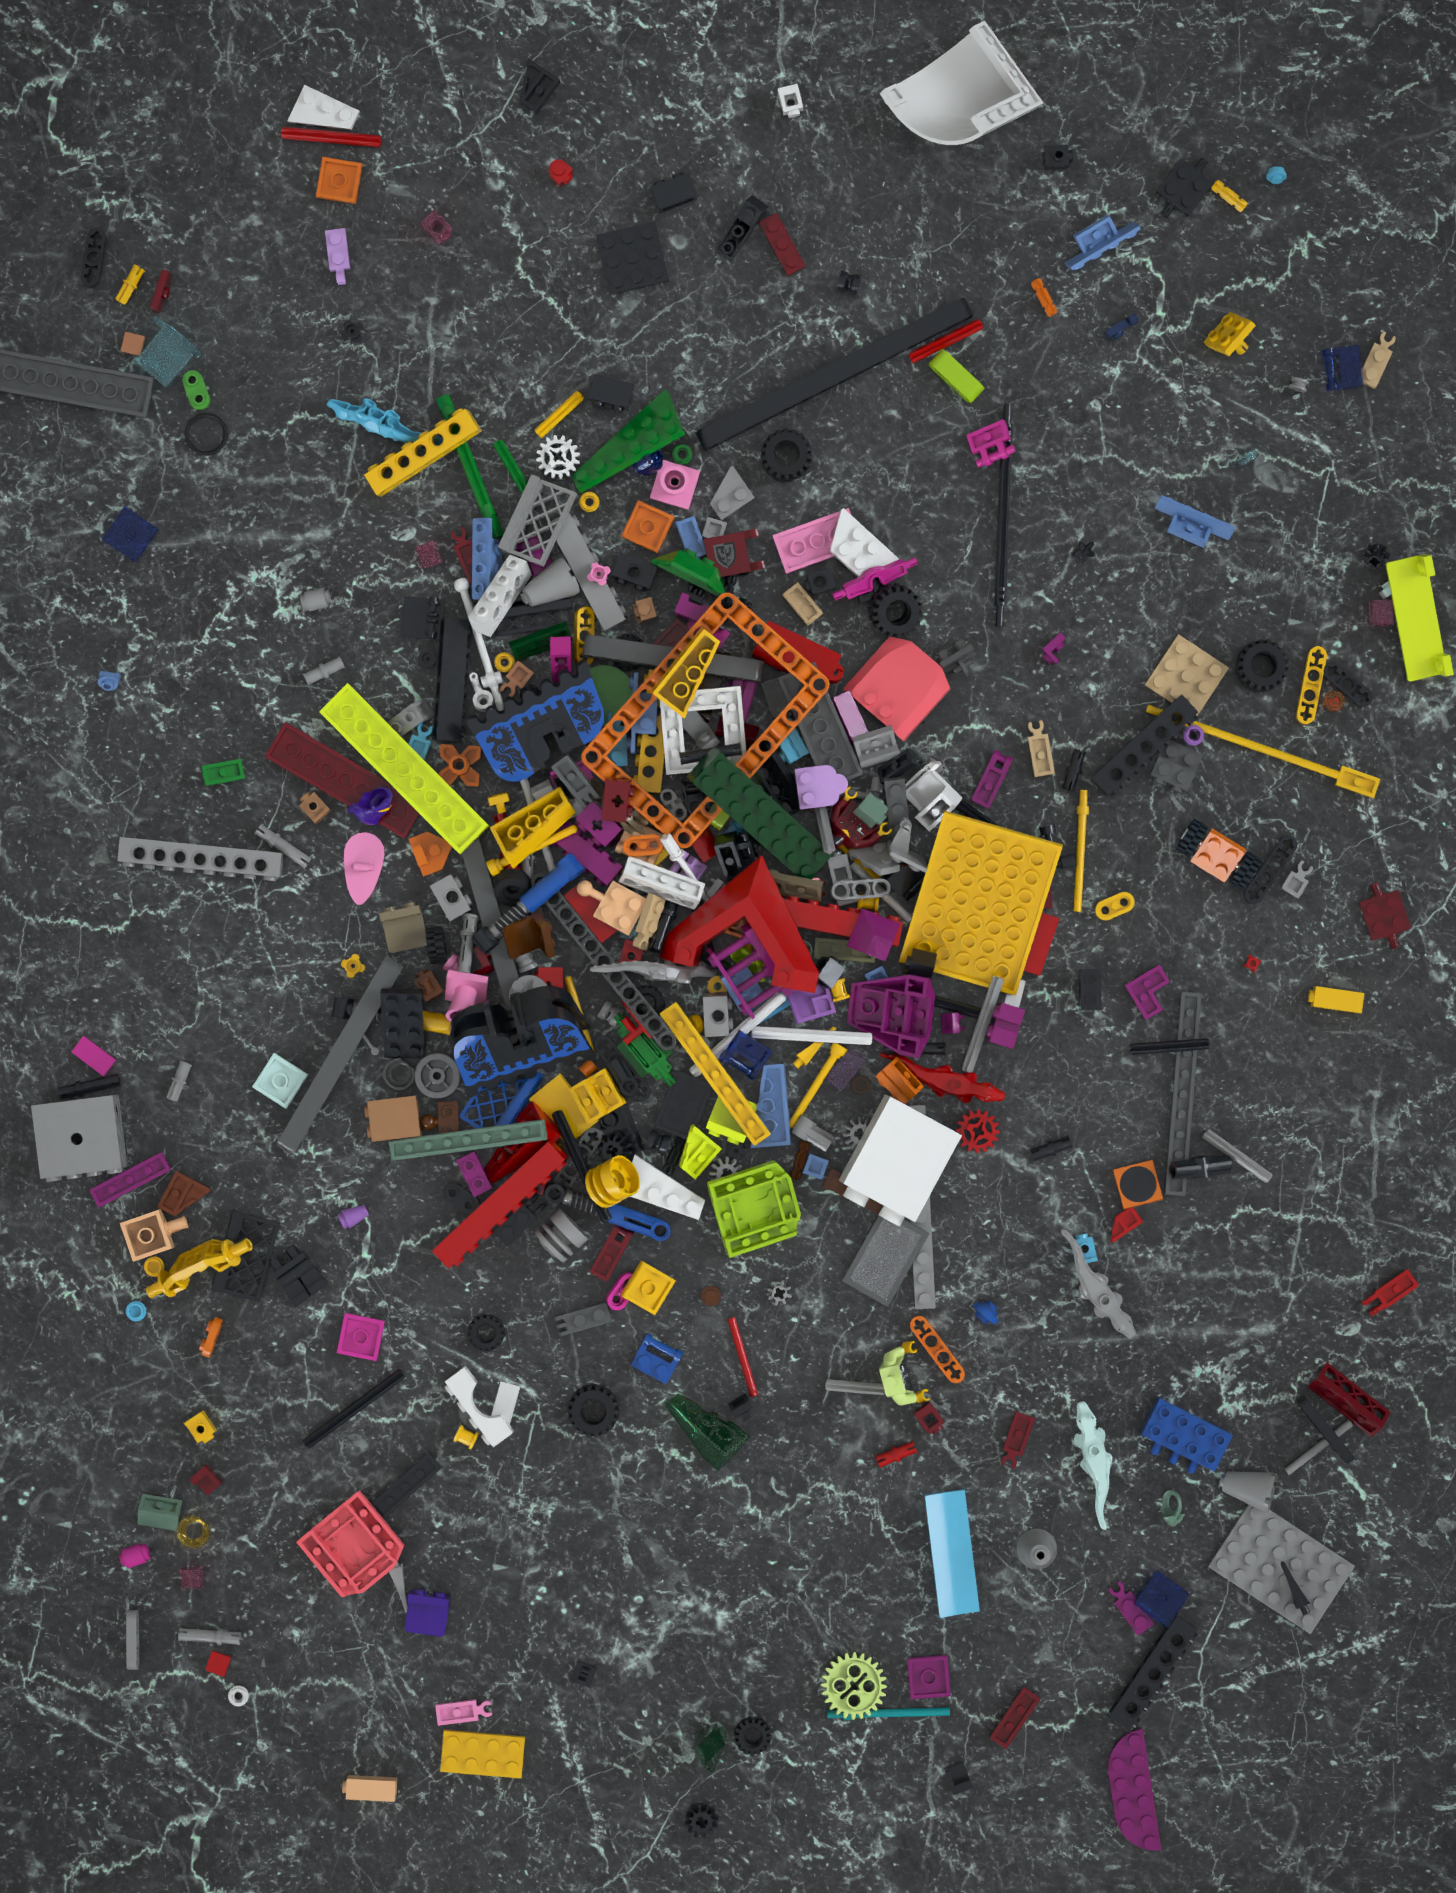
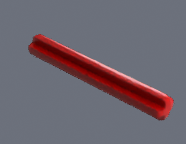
M976 319L908 354L909 359L912 363H915L982 330L983 325L979 319Z

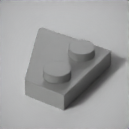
M733 466L729 468L710 503V506L721 521L755 499Z
M885 842L876 843L867 848L849 850V858L851 860L859 859L862 861V866L872 869L873 872L880 876L900 871V864L891 859Z

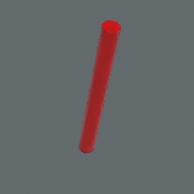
M729 1318L727 1320L750 1397L757 1396L758 1392L736 1318Z

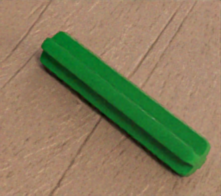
M498 440L493 446L523 494L528 482L503 440Z

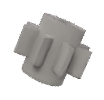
M783 1280L780 1285L773 1281V1289L767 1288L769 1292H772L768 1299L774 1298L776 1306L779 1301L786 1304L785 1298L792 1297V1295L787 1294L791 1286L785 1288ZM776 1288L785 1290L783 1293L784 1297L774 1296Z

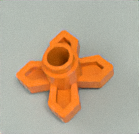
M441 744L440 757L449 765L441 770L439 775L450 786L460 776L466 786L479 787L480 775L470 766L481 759V747L469 745L460 755L453 745ZM458 762L464 764L463 769H457L456 765Z

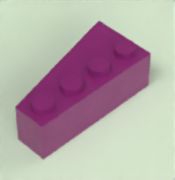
M567 820L553 834L572 826V824ZM580 830L552 844L555 848L558 845L563 848L562 854L565 856L572 853L585 868L584 872L587 874L590 871L594 874L593 880L602 887L604 884L609 887L612 880L614 881L624 869L622 865L599 848Z

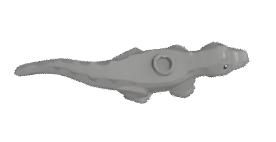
M623 961L611 965H594L590 968V972L599 973L631 971L643 975L645 980L668 981V983L690 984L689 978L696 976L714 977L717 974L715 970L708 969L704 962H699V966L691 967L687 965L676 966V963L671 961H664V964L648 961Z
M1062 1229L1061 1233L1068 1240L1073 1250L1075 1269L1081 1283L1079 1286L1081 1298L1089 1299L1092 1302L1097 1317H1109L1115 1330L1128 1338L1134 1337L1136 1332L1132 1319L1120 1308L1123 1301L1122 1296L1115 1291L1112 1292L1107 1285V1276L1099 1272L1094 1273L1090 1269L1077 1241L1067 1230Z

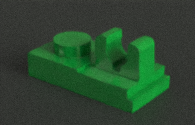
M241 759L201 766L205 786L245 779Z

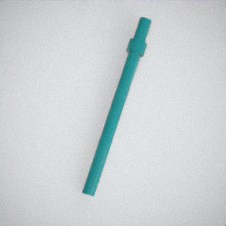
M950 1708L878 1709L877 1711L869 1709L870 1716L863 1712V1718L950 1716ZM827 1710V1717L843 1718V1712L836 1715V1710ZM848 1714L844 1720H852L851 1715Z

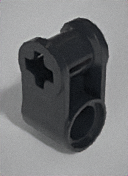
M681 780L688 814L691 815L693 813L690 810L691 804H700L704 800V793L691 781L685 782Z

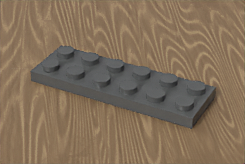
M815 662L811 663L813 666H815V667L818 669V667H817V665H816ZM791 673L778 677L789 703L803 688L804 684ZM818 678L814 681L813 686L816 690L824 688L823 679ZM827 691L800 721L798 727L815 766L830 765L836 770L837 774L844 775L847 781L863 775V772ZM791 709L796 720L798 713L796 710Z

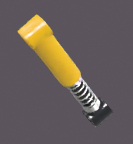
M334 997L331 1017L349 1019L358 1003L354 999ZM379 1008L373 1020H382L381 1008ZM423 1011L424 1031L450 1035V1022L447 1020L446 1014Z

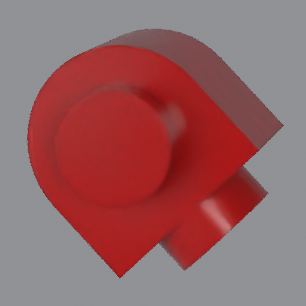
M558 159L549 165L550 178L559 187L563 183L567 185L573 178V168L565 161Z

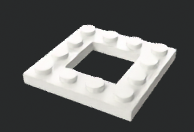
M741 686L697 690L688 711L722 708L725 745L738 742L741 745L742 755L727 757L735 764L746 753ZM660 700L666 775L690 773L699 762L681 765L679 752H685L682 717Z

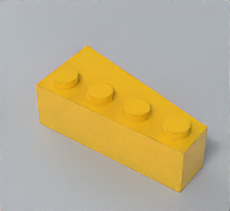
M701 627L651 689V692L684 719L720 641Z
M558 787L491 826L490 829L504 857L514 869L576 812L562 788Z

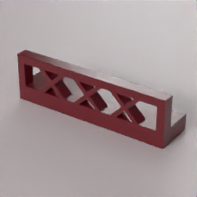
M1328 1362L1323 1365L1319 1374L1308 1385V1388L1370 1437H1373L1383 1428L1391 1413ZM1326 1371L1332 1374L1334 1380H1330L1324 1375ZM1342 1385L1347 1386L1349 1388L1350 1393H1346L1343 1390ZM1357 1397H1361L1365 1401L1366 1406L1360 1404ZM1374 1410L1383 1415L1381 1419L1375 1415Z

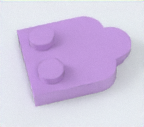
M830 765L795 769L800 810L834 805L839 799V794L844 793L848 787L846 777L842 774H837L836 770Z

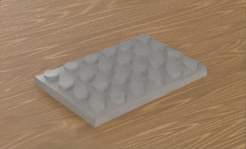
M1247 1504L1208 1564L1209 1568L1309 1634L1312 1633L1355 1567L1352 1563L1273 1511L1269 1510L1268 1513H1265ZM1283 1561L1310 1602V1604H1307L1310 1612L1305 1615L1302 1614L1300 1608L1296 1609L1288 1581L1281 1567V1562Z

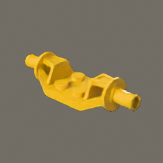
M248 1238L236 1244L229 1239L224 1241L211 1239L180 1254L169 1271H160L157 1277L158 1282L148 1285L146 1293L150 1298H154L161 1293L168 1297H174L177 1292L187 1288L190 1281L189 1277L197 1271L202 1272L208 1266H211L218 1272H221L230 1266H238L241 1261L240 1255L253 1249L252 1243Z

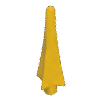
M833 1026V1027L830 1028L829 1030H830V1031H835L836 1028ZM814 1042L798 1053L793 1065L797 1069L803 1064L806 1066L824 1042Z

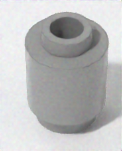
M324 587L306 591L303 595H300L304 611H314L329 607V602L332 601L329 590L325 591Z

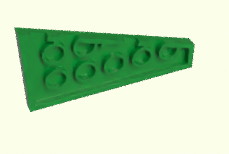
M666 389L572 475L580 494L638 462L642 457L645 458L685 435L670 394Z

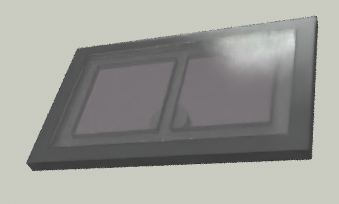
M878 1216L842 1281L888 1307L929 1233L905 1219L901 1226H898Z

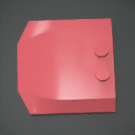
M889 636L847 683L843 691L847 692L850 690L853 699L858 704H861L885 726L891 725L894 735L904 742L951 689L942 667L912 641Z
M360 1490L296 1542L341 1597L364 1593L396 1566L405 1546Z

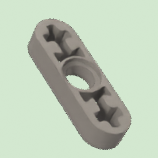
M127 1610L126 1614L127 1670H138L139 1668L138 1610Z

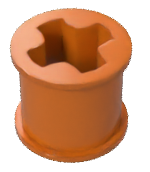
M585 1061L578 1067L587 1078L597 1069L599 1070L592 1061Z

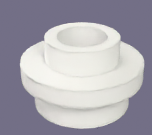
M240 1685L234 1686L228 1693V1699L234 1706L244 1705L249 1698L247 1689ZM236 1692H240L242 1694L241 1699H237L235 1697Z

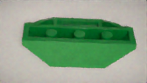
M688 548L685 551L678 550L654 558L651 563L718 597L726 593L719 569L714 566L715 562L706 557L703 560L696 557L697 553Z

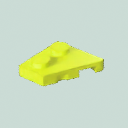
M692 1124L679 1166L696 1180L722 1148Z

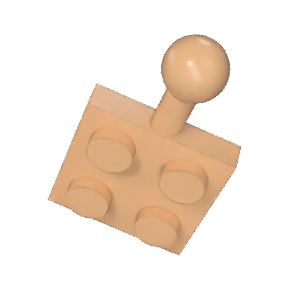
M587 880L580 881L577 885V892L581 896H591L600 901L593 915L594 917L629 936L642 913L646 898L613 880L605 894L595 890L591 882Z

